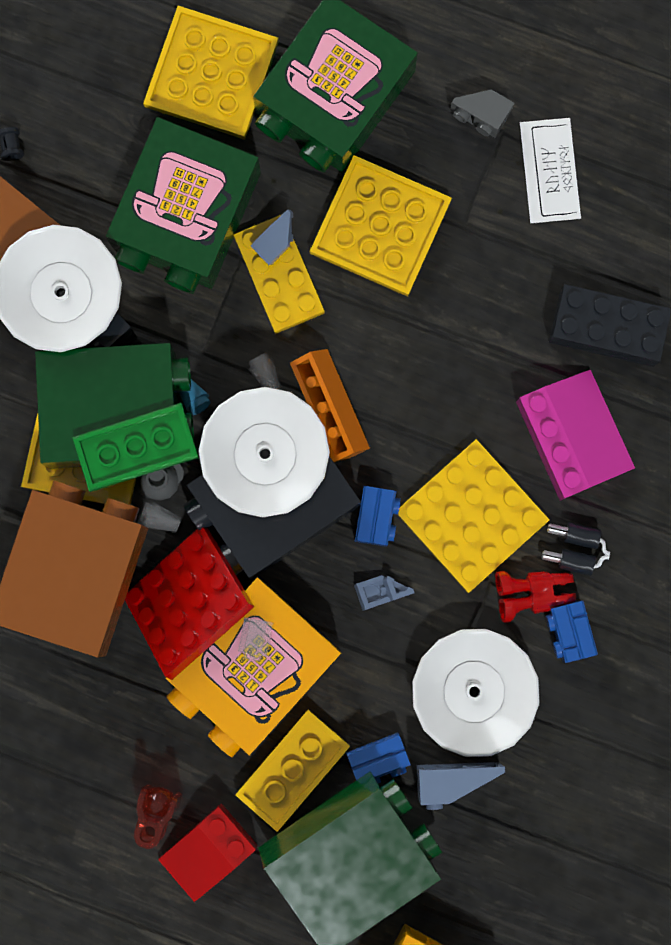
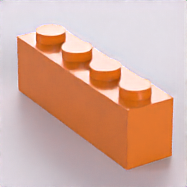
M328 349L311 351L290 362L307 404L313 408L326 429L330 451L329 456L335 463L346 460L370 449Z

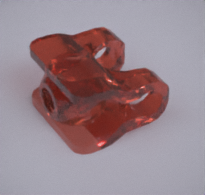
M150 784L145 785L141 789L137 802L138 821L134 832V839L138 846L151 849L164 837L170 819L179 808L182 798L181 793L177 792L174 795L168 789L152 787ZM147 826L155 829V835L148 833Z

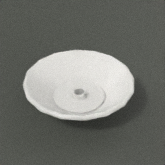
M50 225L27 232L8 247L0 261V320L15 338L37 350L64 352L86 346L107 329L119 309L122 281L116 259L100 239L77 227ZM60 288L65 289V294L62 297L56 295L57 290Z
M269 387L240 391L218 405L204 425L199 447L203 477L216 497L237 512L259 517L289 513L309 500L325 478L330 454L326 429L313 408L291 392ZM263 449H268L270 457L262 459L260 452Z
M488 629L459 630L439 639L421 658L412 682L413 708L423 730L442 748L465 757L492 756L514 746L530 729L539 706V680L529 656L509 637ZM476 686L479 689V694L476 697L470 696L469 690L471 687Z

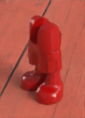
M505 571L496 572L495 584L500 596L529 591L530 593L528 597L502 598L499 600V614L502 622H511L518 612L530 608L536 614L548 612L552 608L576 602V593L554 595L553 585L573 583V574L541 571L528 573L526 579L512 578Z

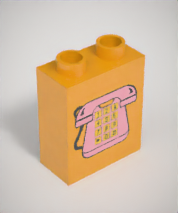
M258 577L245 590L254 608L173 680L166 678L175 687L166 697L170 703L189 719H192L199 710L216 725L208 733V737L230 757H233L240 748L250 755L341 654L335 646Z

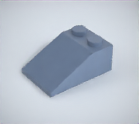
M500 762L416 765L418 800L421 805L426 806L427 810L443 809V804H450L504 774L505 767Z

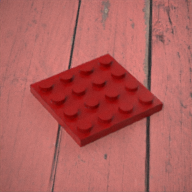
M204 527L200 531L199 529L194 531L129 590L125 598L164 676L171 680L254 608L253 603L209 529Z

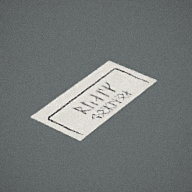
M570 118L520 122L530 223L581 219Z

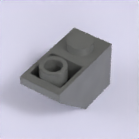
M491 89L454 98L451 103L450 112L453 113V116L458 121L463 123L469 122L474 125L480 134L484 136L491 135L496 138L512 112L514 102Z

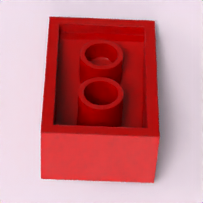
M221 803L158 860L195 902L249 857L258 845Z

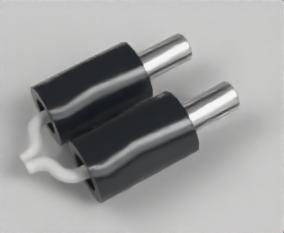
M568 522L567 527L555 524L548 525L547 532L564 536V542L597 549L600 542L602 544V551L605 554L595 564L596 557L593 555L562 549L561 554L544 550L542 552L544 554L542 559L559 563L558 569L591 576L594 568L600 567L605 559L609 560L610 552L606 550V543L601 538V529Z

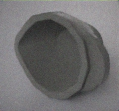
M177 464L141 476L138 485L139 494L142 497L159 501L170 498L177 491L179 483L183 480L184 470L182 466Z

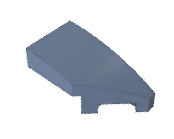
M291 210L284 212L251 245L268 265H273L290 246V242H293L291 224L293 212Z
M382 575L354 585L363 611L414 593L412 588L405 587L394 581L393 578Z

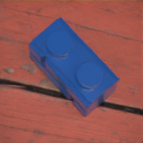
M364 486L355 537L356 542L386 547L388 546V541L394 542L396 525H391L393 514L398 515L401 498H395L396 491Z
M583 601L550 609V615L545 617L549 631H554L557 642H553V648L557 659L561 658L563 663H568L598 655Z
M399 733L346 752L356 780L371 771L377 782L380 783L379 777L389 773L391 778L407 772L405 767L410 766Z

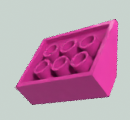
M591 370L545 386L520 397L516 401L560 501L635 469Z

